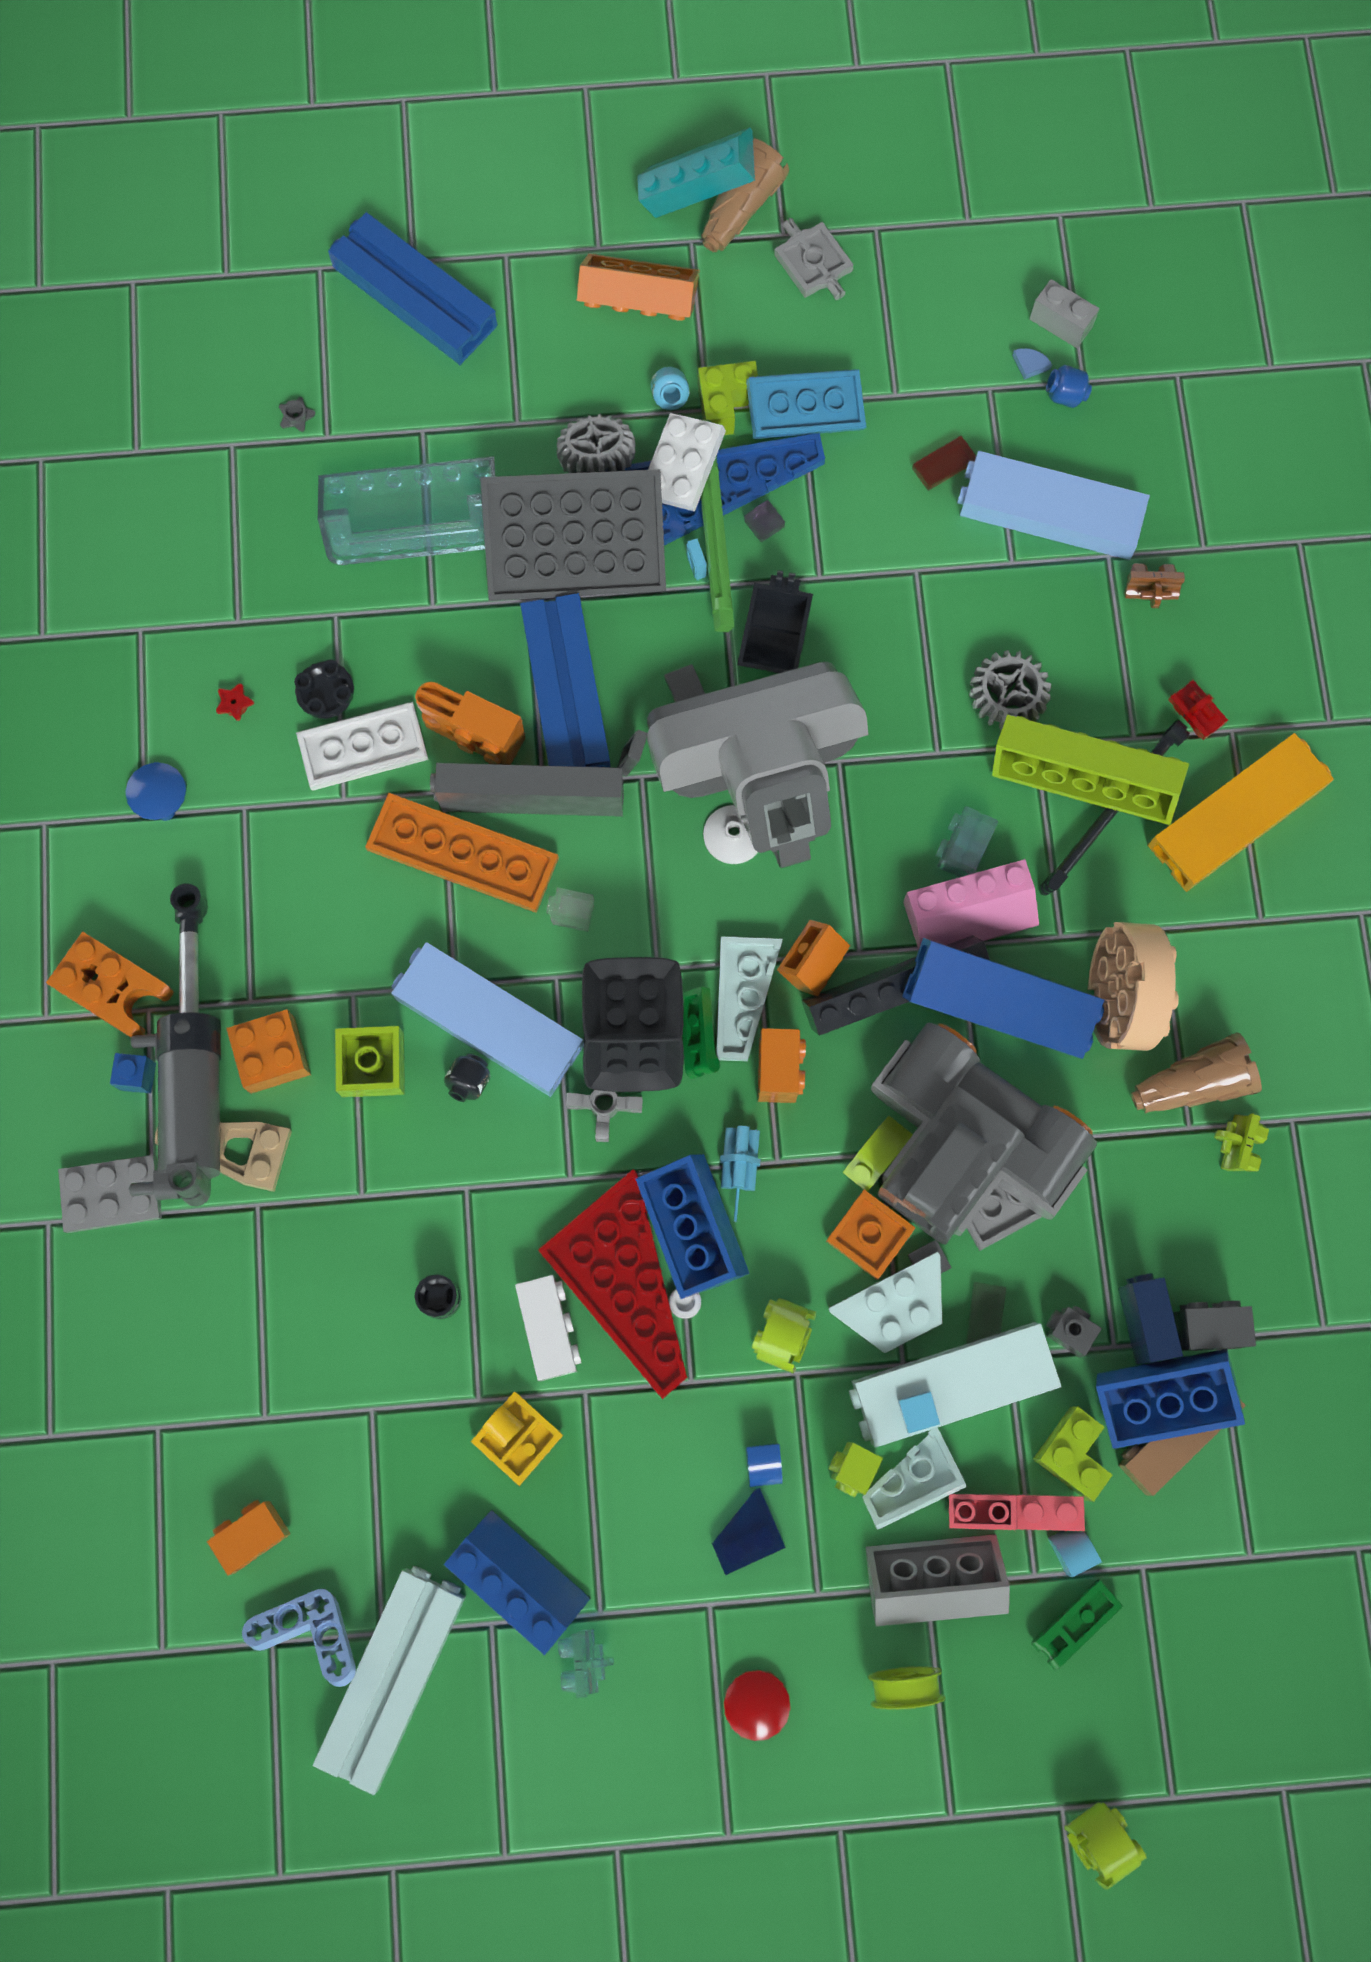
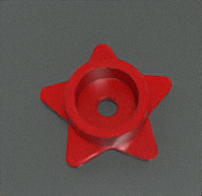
M241 683L232 690L218 689L221 702L216 708L217 714L227 713L239 721L247 708L254 705V701L244 695V686ZM236 700V703L231 704V701Z

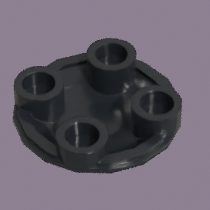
M334 660L314 663L295 677L297 703L305 713L314 718L328 719L338 716L347 709L353 700L354 684L352 677L344 667Z

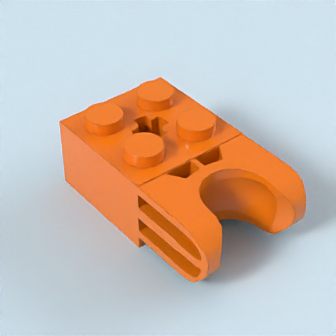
M435 682L422 684L415 694L417 706L422 711V719L428 729L456 742L457 746L466 753L473 754V752L484 756V760L489 764H512L526 738L520 716L469 691H466L463 696Z
M83 931L46 982L56 991L129 1037L145 1035V1029L138 1025L132 1016V1007L139 998L154 996L162 1001H168L174 994L173 989ZM95 974H98L97 979H96L95 981H93V980H92L93 976H94Z

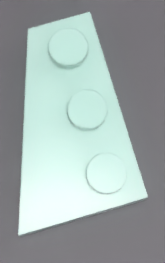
M938 1427L931 1429L928 1432L929 1435L921 1443L914 1446L894 1469H890L867 1491L866 1495L862 1496L877 1529L885 1527L967 1487Z

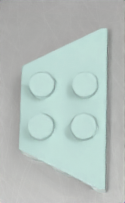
M936 1252L828 1308L830 1313L884 1353L942 1324L941 1264L939 1253Z

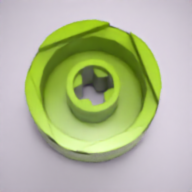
M778 1298L777 1301L770 1299L764 1313L767 1324L764 1332L758 1330L752 1349H754V1353H757L756 1358L758 1360L794 1374L796 1367L792 1363L793 1361L800 1363L812 1332V1328H809L810 1321L808 1320L812 1319L815 1321L816 1311L782 1298Z
M1098 1802L1067 1824L1065 1830L1071 1832L1067 1835V1838L1087 1870H1096L1100 1876L1095 1880L1101 1887L1108 1890L1141 1865V1861L1146 1858V1854L1140 1844L1135 1839L1131 1840L1124 1830L1128 1825L1122 1814L1115 1807L1110 1810L1104 1802Z

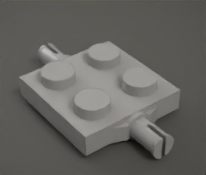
M792 218L789 219V222L786 220L783 223V228L790 235V239L775 248L774 255L805 298L820 289L828 288L835 300H839V297L841 299L845 295V291L837 281L853 271V263L823 222L811 229L800 230Z

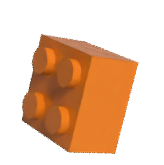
M287 1009L226 1028L242 1087L250 1094L311 1075L295 1017Z
M761 1029L759 1039L758 1102L795 1103L797 1096L803 1094V1089H805V1070H799V1064H803L805 1058L806 1039H800V1030Z

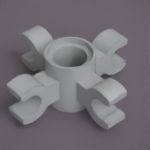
M594 1090L591 1095L567 1093L566 1095L567 1109H589L597 1117L596 1142H609L610 1118L614 1117L618 1111L642 1113V1097H618L616 1092ZM602 1096H608L613 1100V1105L608 1110H600L596 1107V1101Z

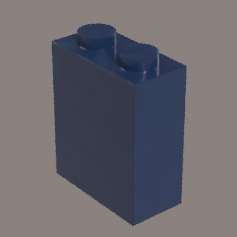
M1153 1273L1126 1279L1127 1285L1119 1287L1118 1290L1135 1363L1143 1364L1182 1357V1349L1165 1278L1154 1279Z

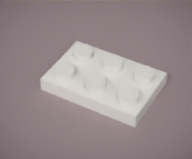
M669 414L648 469H660L663 504L691 511L696 510L726 432L723 425L678 414Z

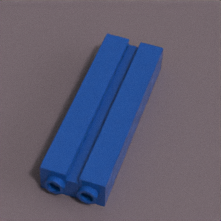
M367 212L351 224L347 237L343 235L340 239H336L328 250L334 269L459 365L498 326L496 313L492 307Z
M579 593L559 596L554 601L544 602V599L520 603L549 766L611 768Z
M926 938L922 939L915 962H917L913 974L910 973L902 996L906 1000L1081 1059L1084 1058L1085 1052L1090 1050L1093 1043V1030L1104 1013V999Z

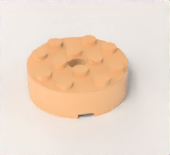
M1114 922V926L1106 927L1098 939L1090 966L1088 990H1094L1095 996L1104 999L1103 1016L1096 1023L1093 1031L1099 1043L1105 1048L1148 1051L1156 1047L1161 1039L1169 1034L1172 1010L1177 1008L1179 1001L1178 993L1175 990V961L1177 953L1176 948L1171 946L1165 931L1157 925Z

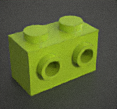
M847 1442L843 1452L837 1451L830 1463L829 1470L833 1471L830 1478L837 1481L835 1488L850 1496L856 1497L857 1493L866 1495L883 1458L853 1442Z

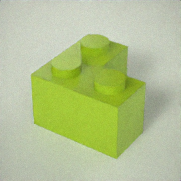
M756 361L698 368V391L703 420H710L713 423L723 425L726 430L724 435L734 434V408L749 406L746 379L758 377Z
M1078 1406L1070 1407L1033 1460L1079 1496H1084L1086 1501L1094 1502L1112 1477L1110 1472L1086 1454L1105 1427Z

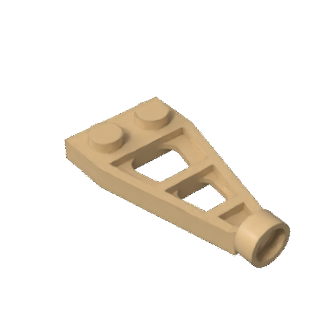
M262 1122L220 1123V1173L243 1185L275 1192L292 1131L289 1128ZM158 1127L155 1134L156 1145H158ZM250 1138L253 1141L247 1164L240 1166L225 1158V1148L230 1139Z

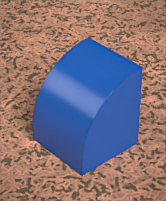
M779 1444L746 1447L750 1487L782 1484Z

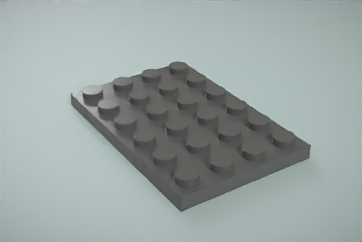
M660 469L480 477L488 601L552 598L577 593L580 596L666 591Z

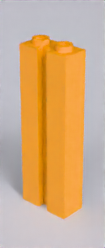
M1293 733L1157 834L1148 844V847L1162 864L1166 863L1173 871L1171 875L1188 892L1324 790L1334 778L1331 776L1328 766L1313 755L1308 743Z

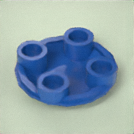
M158 762L146 764L136 770L127 782L125 792L127 803L135 814L144 819L167 821L174 817L175 812L178 811L184 802L187 784L179 771L169 764Z

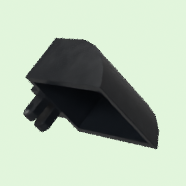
M778 570L777 576L771 575L769 585L754 583L737 665L776 673L799 668L813 594L799 591L801 580L795 579L796 573L790 572L787 578L783 577L784 571Z

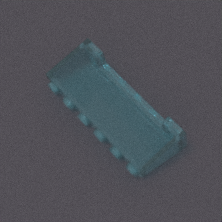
M494 456L318 475V523L327 558L334 564L348 565L485 550L480 477H497Z

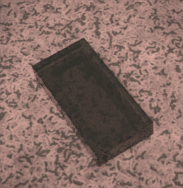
M973 1282L966 1344L1001 1333L1006 1287Z

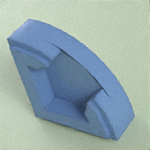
M1033 349L1014 350L1012 355L1024 380L1048 371L1052 366V363L1045 355Z

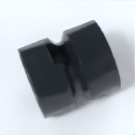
M438 1274L422 1279L416 1287L414 1295L416 1305L421 1312L429 1317L440 1320L454 1315L459 1309L462 1300L461 1291L457 1284L447 1277Z

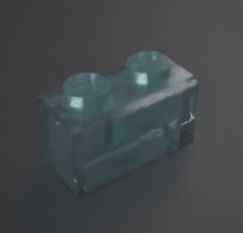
M964 807L961 815L955 813L948 827V830L953 831L950 840L943 839L935 855L941 858L937 867L950 874H955L959 878L974 874L998 821L970 807Z

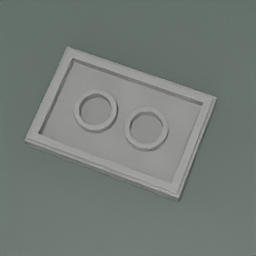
M997 1185L966 1229L978 1250L981 1251L1042 1216L1029 1209Z

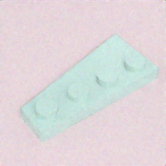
M721 936L717 1057L719 1060L748 1061L783 939Z

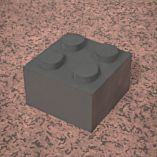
M1240 1300L1213 1303L1212 1308H1208V1302H1193L1180 1305V1311L1173 1312L1182 1351L1221 1350L1226 1348L1241 1349L1256 1346L1252 1306L1241 1307Z

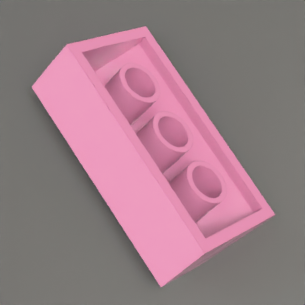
M1025 859L909 891L903 901L918 949L923 938L944 945L972 935L987 941L1039 925L1035 887Z

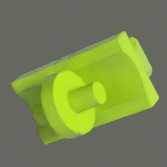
M1253 1113L1247 1116L1234 1115L1233 1121H1228L1226 1131H1216L1214 1138L1223 1142L1220 1151L1224 1153L1221 1169L1248 1172L1260 1169L1262 1159L1260 1155L1252 1153L1254 1143L1263 1144L1267 1140L1269 1128L1259 1123L1260 1116Z

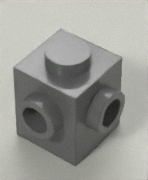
M1073 1306L1072 1309L1066 1307L1061 1311L1055 1310L1046 1324L1050 1328L1046 1336L1076 1356L1083 1357L1086 1356L1102 1328L1089 1320L1091 1316L1086 1311Z

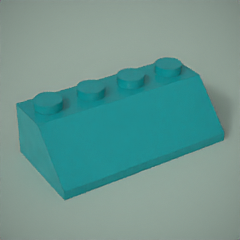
M750 127L650 166L638 175L639 202L657 218L755 181L752 129Z

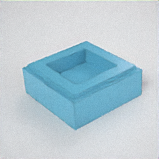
M698 539L687 541L686 556L694 578L696 580L705 578L707 564Z
M930 1391L898 1400L907 1433L940 1425Z

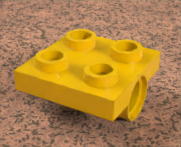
M514 1391L506 1402L487 1420L471 1443L520 1486L564 1435Z

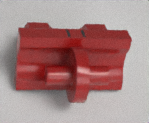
M1194 680L1190 681L1168 699L1176 712L1182 715L1193 728L1192 730L1202 740H1205L1228 722V719L1212 702L1214 700L1211 694L1206 695Z

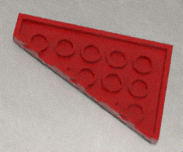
M633 1169L539 1248L538 1251L663 1400L687 1379L645 1203L636 1182L638 1174Z

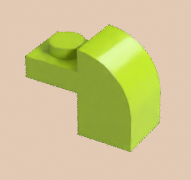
M888 1116L856 1154L843 1173L868 1192L901 1152L913 1134L892 1117Z

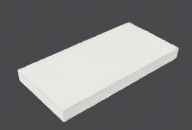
M413 702L296 732L309 786L312 791L429 760Z

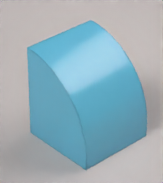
M1060 1531L1048 1538L1065 1574L1070 1577H1074L1102 1562L1084 1531Z

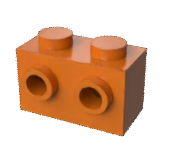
M809 920L777 971L799 991L818 996L838 964L843 960L850 945L829 924Z
M255 1500L241 1510L243 1516L234 1523L228 1519L212 1530L215 1536L209 1539L207 1543L227 1575L235 1574L291 1535L271 1501H265L260 1504L258 1500Z

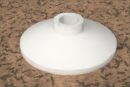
M734 805L722 807L710 815L704 826L703 838L707 850L714 858L727 864H741L749 861L758 853L754 850L743 821ZM731 827H736L740 832L738 835L733 836L729 834L728 830Z

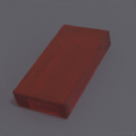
M959 436L915 462L912 469L929 491L966 469L969 460L975 462L976 455L963 437Z

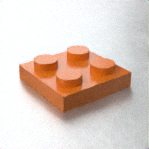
M864 1189L826 1242L878 1280L916 1227Z

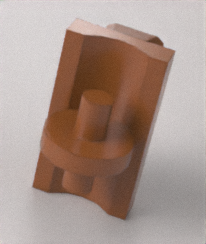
M1133 564L1125 588V598L1149 599L1151 608H1159L1161 600H1178L1181 585L1185 580L1184 572H1177L1173 564H1163L1159 567L1158 572L1148 571V567L1145 564Z

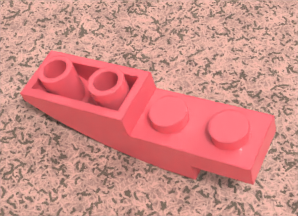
M949 1495V1528L1085 1531L1084 1496Z

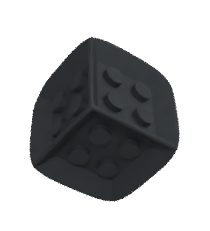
M616 957L586 962L582 978L583 1072L586 1086L594 1090L608 1092L660 1091L679 1086L683 1077L684 1049L681 1039L684 1022L683 986L679 963L675 960L659 957Z

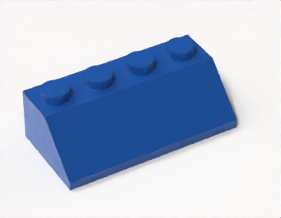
M704 1154L686 1156L636 1178L680 1299L716 1288L750 1274Z
M1227 1348L1097 1374L1096 1389L1113 1449L1245 1425L1237 1383Z
M493 1510L484 1517L444 1563L452 1573L544 1656L591 1599Z

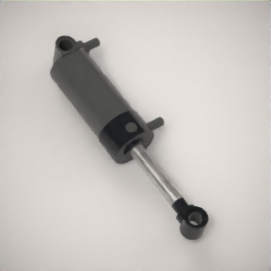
M184 883L175 887L170 895V902L175 910V922L179 924V1013L161 1017L157 1021L156 1034L131 1037V1046L133 1048L155 1047V1059L158 1062V1170H153L152 1182L131 1183L129 1192L131 1196L154 1194L156 1200L181 1198L188 1205L197 1207L208 1201L211 1194V1179L220 1175L219 1061L221 1060V1020L209 1014L199 1013L198 924L203 922L208 906L196 886ZM188 900H195L191 906L183 907Z

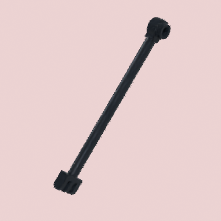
M1177 719L1165 731L1158 744L1150 753L1163 756L1173 744L1180 746L1190 734L1186 730L1187 726ZM1109 808L1103 810L1057 869L1049 874L1040 885L1039 892L1041 895H1049L1061 887L1068 878V873L1118 813L1117 810Z

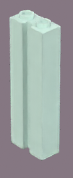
M1033 1322L853 1380L852 1385L854 1389L849 1390L854 1409L861 1408L864 1421L859 1422L865 1441L870 1440L871 1444L876 1448L1062 1386L1040 1323ZM930 1391L940 1425L907 1433L898 1400Z
M413 1566L412 1570L407 1568L402 1570L313 1764L314 1767L335 1777L339 1776L350 1781L349 1784L372 1795L376 1794L384 1780L466 1598L465 1595L459 1593L461 1587L446 1580L439 1584L429 1579L431 1573L417 1566Z

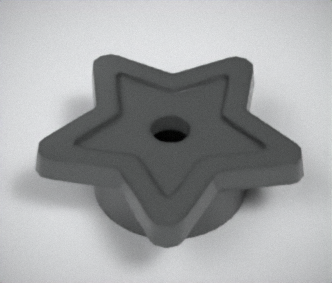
M302 397L279 405V409L284 415L280 423V427L283 429L294 426L300 432H304L306 421L315 416V411L305 408Z

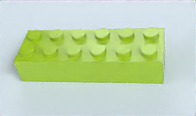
M1007 714L996 745L992 776L1170 825L1190 763L1183 762L1175 757L1153 754L1145 749L1123 746L1112 740L1105 741L1090 737L1082 732L1075 733L1060 729L1052 724L1045 725L1030 721L1026 717H1015Z

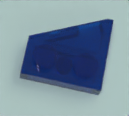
M760 1487L751 1493L750 1497L712 1542L725 1575L786 1548Z

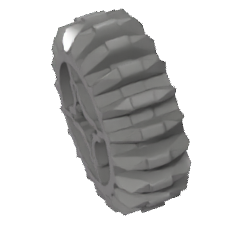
M601 414L597 417L588 415L587 419L577 418V422L568 423L567 429H562L560 437L557 438V457L564 472L625 471V468L631 467V462L635 459V438L629 429V425L623 424L621 419L614 420L612 415L603 418Z
M1009 650L1004 651L1003 657L996 652L992 655L991 660L985 658L981 663L982 667L975 669V677L970 681V686L973 689L970 690L969 696L975 699L972 703L973 708H982L978 714L979 718L990 717L988 720L989 726L994 724V721L1000 722L999 728L1002 730L1007 714L1015 717H1026L1030 721L1036 722L1039 719V714L1045 712L1047 708L1045 704L1049 703L1051 698L1050 694L1047 693L1051 689V683L1045 682L1048 678V672H1039L1042 667L1041 662L1035 665L1031 664L1032 655L1028 656L1025 660L1021 658L1020 651L1016 652L1015 657H1011ZM1003 672H1011V673H1014V674H1012V675H1004V674H1001V673H1003ZM1023 678L1029 683L1033 695L1029 693L1030 690L1024 686L1022 680ZM1016 683L1013 691L1008 694L1007 698H1004L1007 690ZM987 686L996 694L998 698L997 703L991 698ZM1010 705H1015V706H1018V707H1020V708H1019V709H1009V708H1006V707H1008V706H1010Z

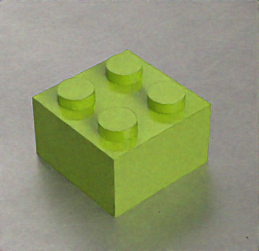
M399 1026L335 1029L336 1092L341 1097L405 1095L404 1033Z

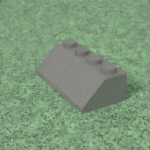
M996 1535L866 1547L871 1603L876 1626L1009 1614L1010 1585Z

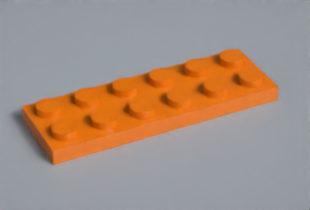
M388 793L365 846L369 852L535 913L538 911L559 859L558 854L391 793Z

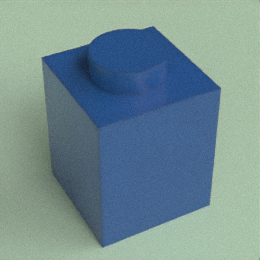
M115 1053L110 1085L120 1091L151 1094L156 1063L147 1056Z

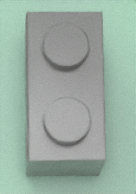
M1051 279L1035 300L1029 320L1078 348L1093 328L1100 308Z

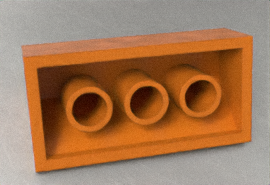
M588 254L579 268L577 301L584 302L585 306L591 308H600L601 305L612 306V310L618 312H628L629 309L640 310V314L645 316H657V313L668 314V318L673 320H685V317L690 318L693 312L700 270Z

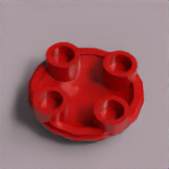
M761 1670L748 1671L735 1678L727 1687L724 1699L725 1717L731 1728L741 1737L753 1741L768 1740L778 1734L787 1723L791 1709L789 1694L784 1684L773 1673Z

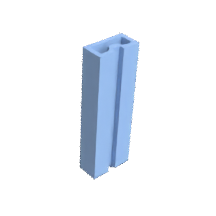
M978 451L975 462L969 460L964 478L970 479L968 487L962 486L957 504L963 505L960 513L962 517L1130 560L1137 547L1150 495Z
M426 942L422 949L418 947L409 960L411 965L405 974L400 973L392 984V989L394 990L391 994L395 1000L551 1097L563 1080L568 1068L572 1066L584 1047L583 1039Z

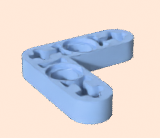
M325 1589L314 1590L250 1618L243 1626L242 1638L244 1642L258 1651L268 1649L311 1630L324 1678L333 1686L341 1687L350 1683L355 1676L356 1665L338 1601ZM323 1599L328 1604L324 1606L325 1611L320 1613L316 1609L319 1607V1601ZM304 1606L309 1610V1612H307V1615L303 1610ZM291 1611L297 1612L298 1621L295 1626L284 1628L282 1623L284 1616ZM274 1625L278 1630V1633L274 1632L271 1629L272 1627H274ZM261 1626L265 1631L261 1633V1639L257 1640L252 1636L257 1634V1628ZM329 1629H337V1641L331 1646H324L322 1643L324 1633ZM333 1654H336L338 1660L345 1666L341 1669L342 1675L339 1677L332 1673V1671L336 1670L335 1660L331 1656Z

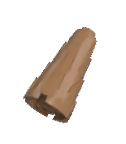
M753 138L755 181L719 194L709 212L710 217L701 235L704 240L702 242L703 245L712 252L723 251L735 235L738 236L750 218L769 196L772 197L789 174L788 164L783 168L780 165L783 157L770 145L756 138Z
M1239 1032L1233 1033L1224 1039L1201 1048L1196 1054L1174 1062L1170 1068L1135 1085V1091L1131 1092L1135 1108L1137 1110L1143 1109L1144 1113L1183 1106L1194 1107L1216 1100L1223 1102L1260 1093L1262 1091L1260 1075L1256 1062H1251L1248 1054L1252 1052L1244 1037Z

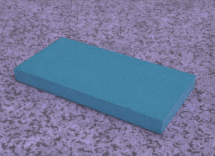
M859 369L759 376L746 379L753 439L858 431L866 428Z

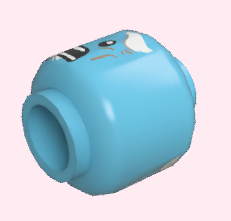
M664 367L658 370L652 377V396L656 404L662 409L669 411L677 410L687 402L690 394L689 384L684 373L678 368Z

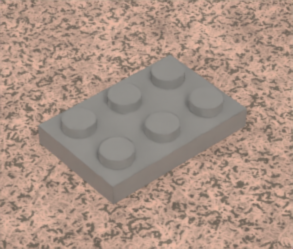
M149 1155L58 1169L63 1232L72 1233L162 1219L161 1200H156L154 1194L131 1196L129 1192L131 1183L153 1181V1170H158L157 1157Z

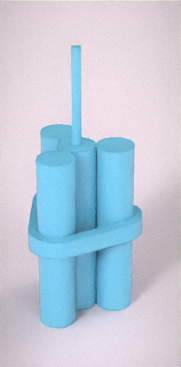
M748 1126L726 1128L724 1154L720 1156V1163H723L721 1188L736 1189L734 1222H737L739 1189L755 1191L757 1166H760L761 1159L758 1158L760 1131L749 1130L750 1127Z

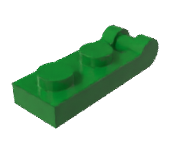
M701 986L683 993L684 1022L682 1035L685 1072L691 1079L702 1077L704 1073L707 1075L716 1073L720 1069V1061L715 1055L710 988Z
M1097 1579L1051 1625L1039 1633L1031 1644L1038 1652L1042 1651L1049 1658L1048 1664L1054 1670H1057L1099 1631L1123 1605L1101 1580ZM1058 1635L1066 1643L1059 1650L1052 1643Z

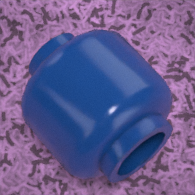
M1062 365L1058 369H1054L1046 384V391L1049 392L1050 400L1070 408L1077 407L1082 401L1085 402L1092 390L1087 372L1068 365Z

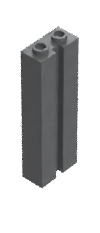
M436 763V773H431L430 791L434 792V801L439 803L442 812L623 817L624 783L622 768Z

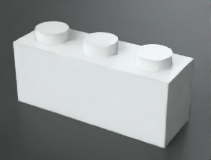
M551 1275L516 1284L515 1287L537 1380L544 1381L577 1372L576 1365L581 1363L577 1344L571 1345L568 1334L573 1332L574 1329L570 1313H563L561 1301L566 1300L562 1281L556 1282L555 1277Z

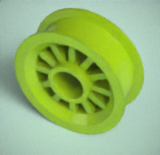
M926 1666L902 1667L882 1670L868 1675V1679L874 1683L875 1700L871 1702V1706L879 1709H910L943 1702L945 1696L940 1694L938 1675L942 1673V1669Z

